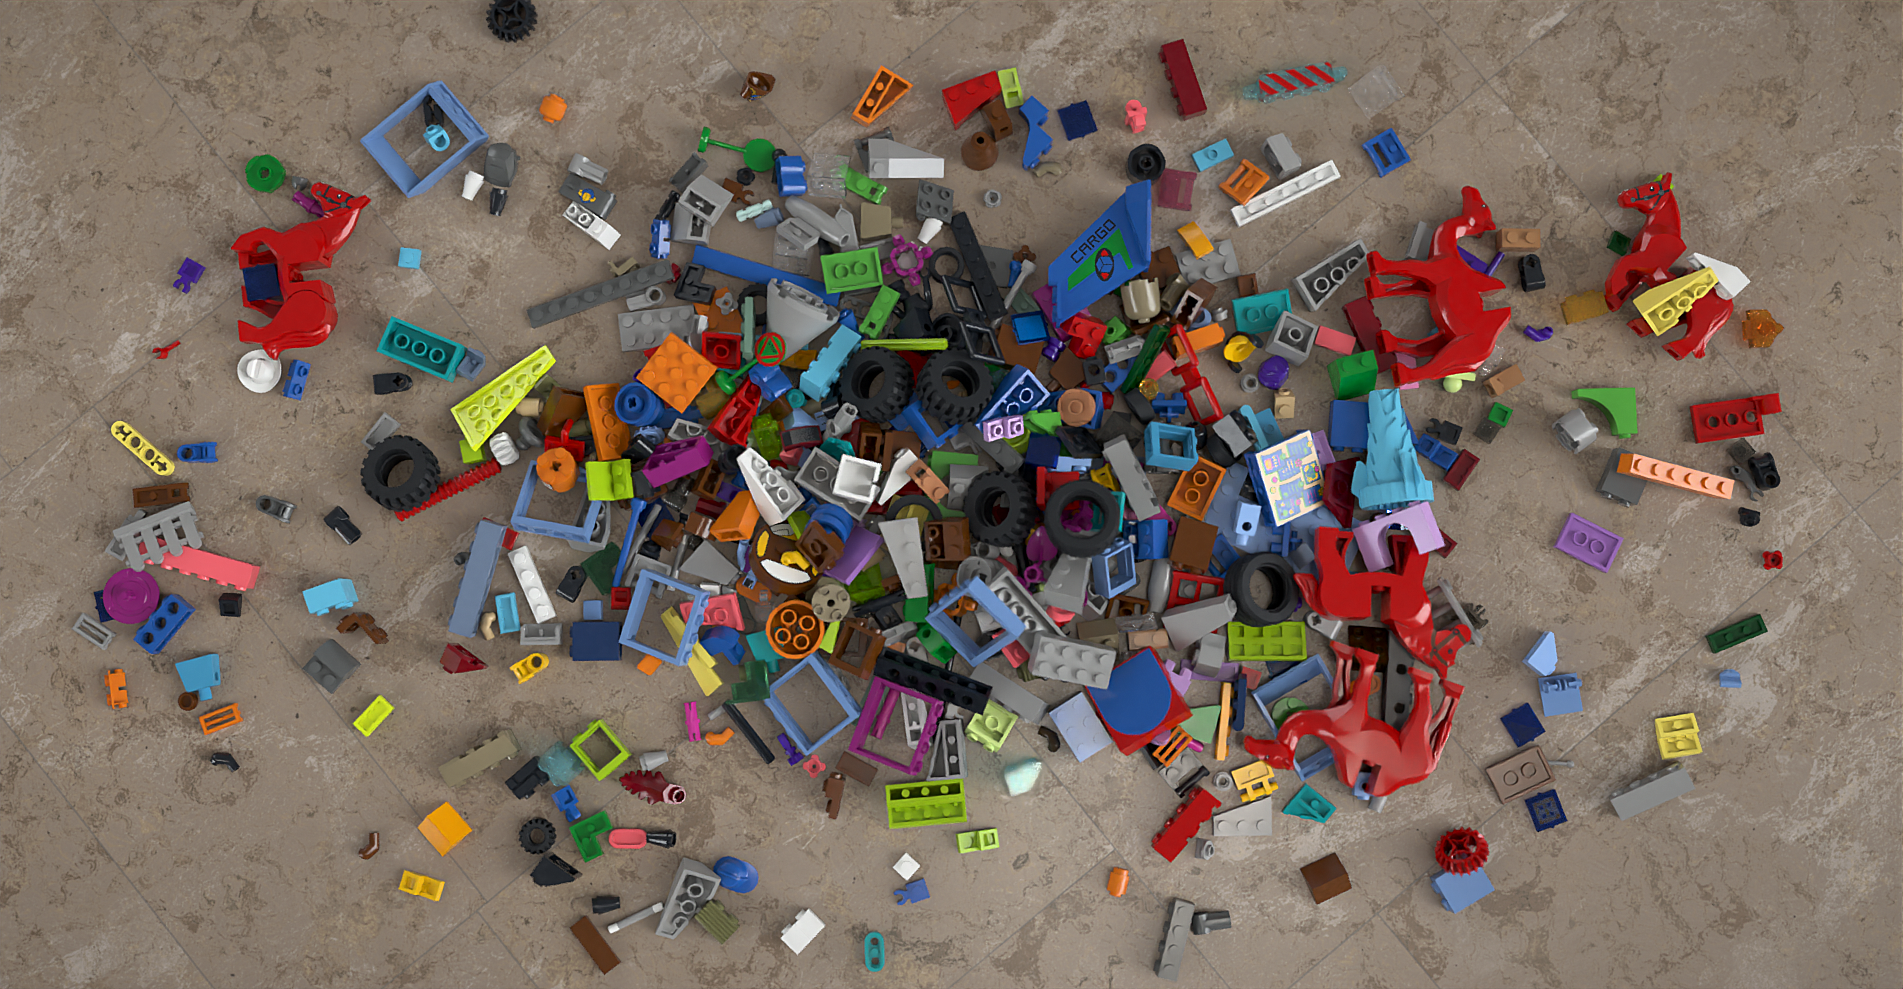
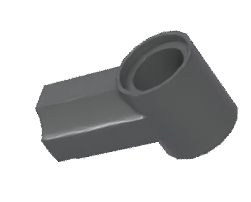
M1228 910L1213 913H1193L1191 921L1194 935H1203L1214 930L1231 928V918Z

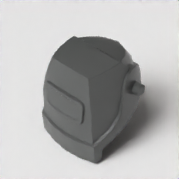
M507 143L491 144L487 149L484 162V180L495 186L510 188L517 173L518 161L520 160L516 150Z

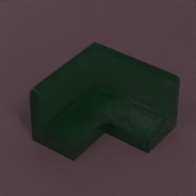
M610 542L605 546V549L599 550L581 563V566L603 596L610 594L611 587H613L614 573L611 569L618 564L621 549L616 542Z
M765 659L745 662L747 681L731 684L733 699L727 700L726 705L771 698Z

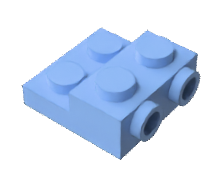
M1052 456L1051 461H1048L1046 470L1048 473L1078 471L1080 476H1084L1090 470L1091 459Z

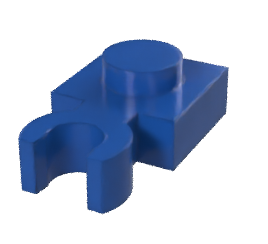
M924 878L906 884L907 890L905 891L898 889L894 892V895H903V899L897 902L898 905H903L907 899H910L913 904L930 898Z

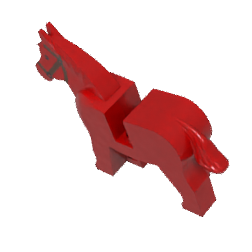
M1335 527L1316 528L1314 560L1318 568L1319 578L1316 580L1315 576L1310 573H1295L1293 575V579L1299 586L1306 603L1326 620L1362 621L1371 617V594H1380L1381 592V622L1391 627L1397 640L1414 658L1429 668L1435 669L1441 680L1446 679L1447 669L1455 664L1454 660L1457 651L1470 640L1471 630L1465 624L1439 632L1434 630L1431 603L1423 587V578L1429 562V552L1419 554L1412 535L1392 534L1387 537L1389 553L1394 563L1391 565V573L1364 572L1350 575L1345 565V555L1348 545L1353 539L1354 532L1339 531V528Z

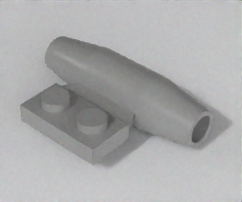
M793 195L786 200L785 208L795 218H788L777 226V233L805 251L816 244L819 237L840 247L848 243L850 234L824 211L812 203Z
M1168 536V554L1170 553L1174 538L1172 536ZM1168 558L1154 559L1148 586V600L1150 601L1147 611L1162 614L1169 598L1173 579L1172 571L1177 569L1167 564ZM1183 568L1182 570H1178V571L1190 572V570H1187V569H1184V568ZM1181 579L1177 596L1194 599L1197 582Z

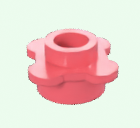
M812 755L808 762L803 763V769L810 773L811 778H816L820 771L826 769V765L819 760L818 755Z

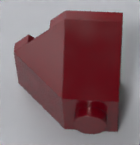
M448 643L439 661L444 665L442 668L450 674L488 668L486 663L459 643Z

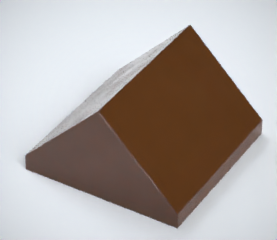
M1120 594L1110 599L1108 598L1109 603L1106 607L1104 619L1115 618L1116 625L1142 630L1150 600Z
M1335 852L1300 868L1316 905L1352 889L1348 873Z

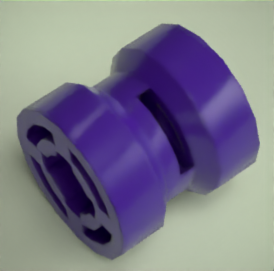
M1050 336L1047 341L1048 345L1043 347L1041 354L1056 363L1059 359V352H1063L1066 345Z

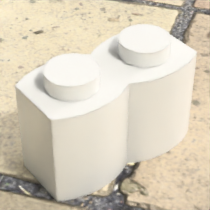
M802 909L795 917L797 921L793 925L789 923L781 931L784 934L781 939L797 955L826 925L810 909L807 911Z

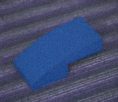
M1425 433L1419 439L1418 444L1414 446L1416 452L1446 471H1449L1458 458V453L1441 445L1440 441Z

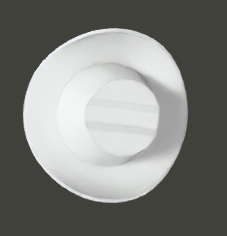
M264 349L254 350L245 354L239 361L237 368L238 377L242 384L249 390L257 393L270 391L278 383L282 372L279 358L277 361L272 360Z

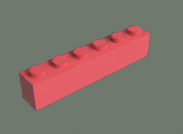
M157 537L160 548L167 545L165 539ZM144 542L139 545L141 555L148 553ZM187 545L182 546L183 553L180 556L175 557L170 551L163 553L164 560L160 563L162 568L172 570L173 567L180 569L179 573L191 575L192 572L198 574L197 578L208 581L210 578L216 579L217 584L225 586L228 583L234 584L235 589L246 591V588L254 589L260 566L201 549H193ZM151 559L144 561V563L154 565Z

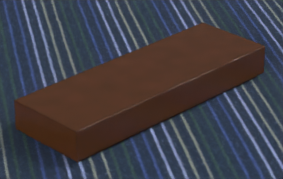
M587 915L570 927L604 975L621 963Z

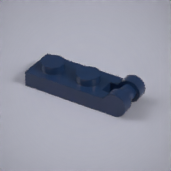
M1239 673V680L1235 679L1234 691H1238V698H1234L1233 710H1237V715L1232 719V727L1235 731L1243 730L1245 719L1247 674Z

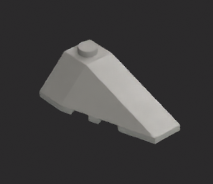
M683 857L655 934L674 940L689 924V920L701 911L702 906L708 900L712 899L721 878L703 863Z

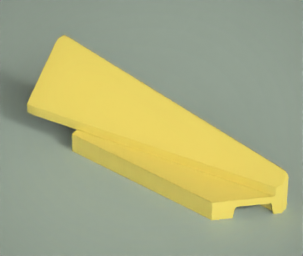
M671 606L661 614V618L679 648L687 624L684 623L681 616ZM698 639L693 645L692 657L689 658L688 666L704 694L709 696L722 686L724 682L713 670V667L718 662L713 656L709 655Z

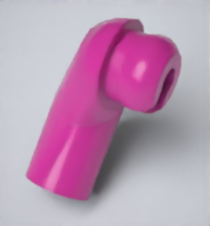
M1184 737L1175 748L1178 749L1187 738ZM1192 739L1187 747L1200 753L1204 745Z

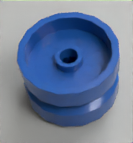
M636 382L629 383L621 388L615 398L614 408L621 421L639 428H645L647 426L653 427L661 420L665 404L663 399L650 388Z
M826 503L819 505L814 510L805 529L810 522L816 520L828 534L834 531L845 544L854 525L852 517L844 508L836 504Z

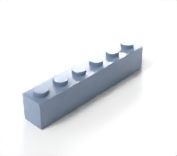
M487 519L480 520V523L476 524L474 530L476 537L469 547L471 554L464 564L465 575L464 578H461L458 586L460 589L459 596H456L453 603L455 610L448 620L449 632L469 638L476 636L507 525Z

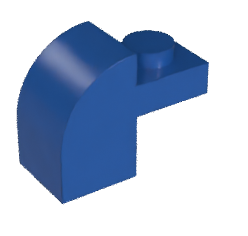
M716 626L706 630L700 640V644L710 656L723 652L733 666L740 663L746 652L737 641L740 634L727 626Z

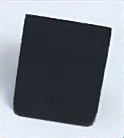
M223 593L218 599L220 615L240 617L242 594Z

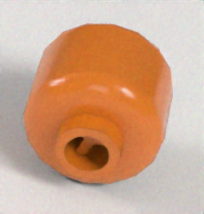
M552 93L550 96H544L539 108V112L544 115L543 119L550 123H554V120L561 121L567 109V104L564 102L565 99Z

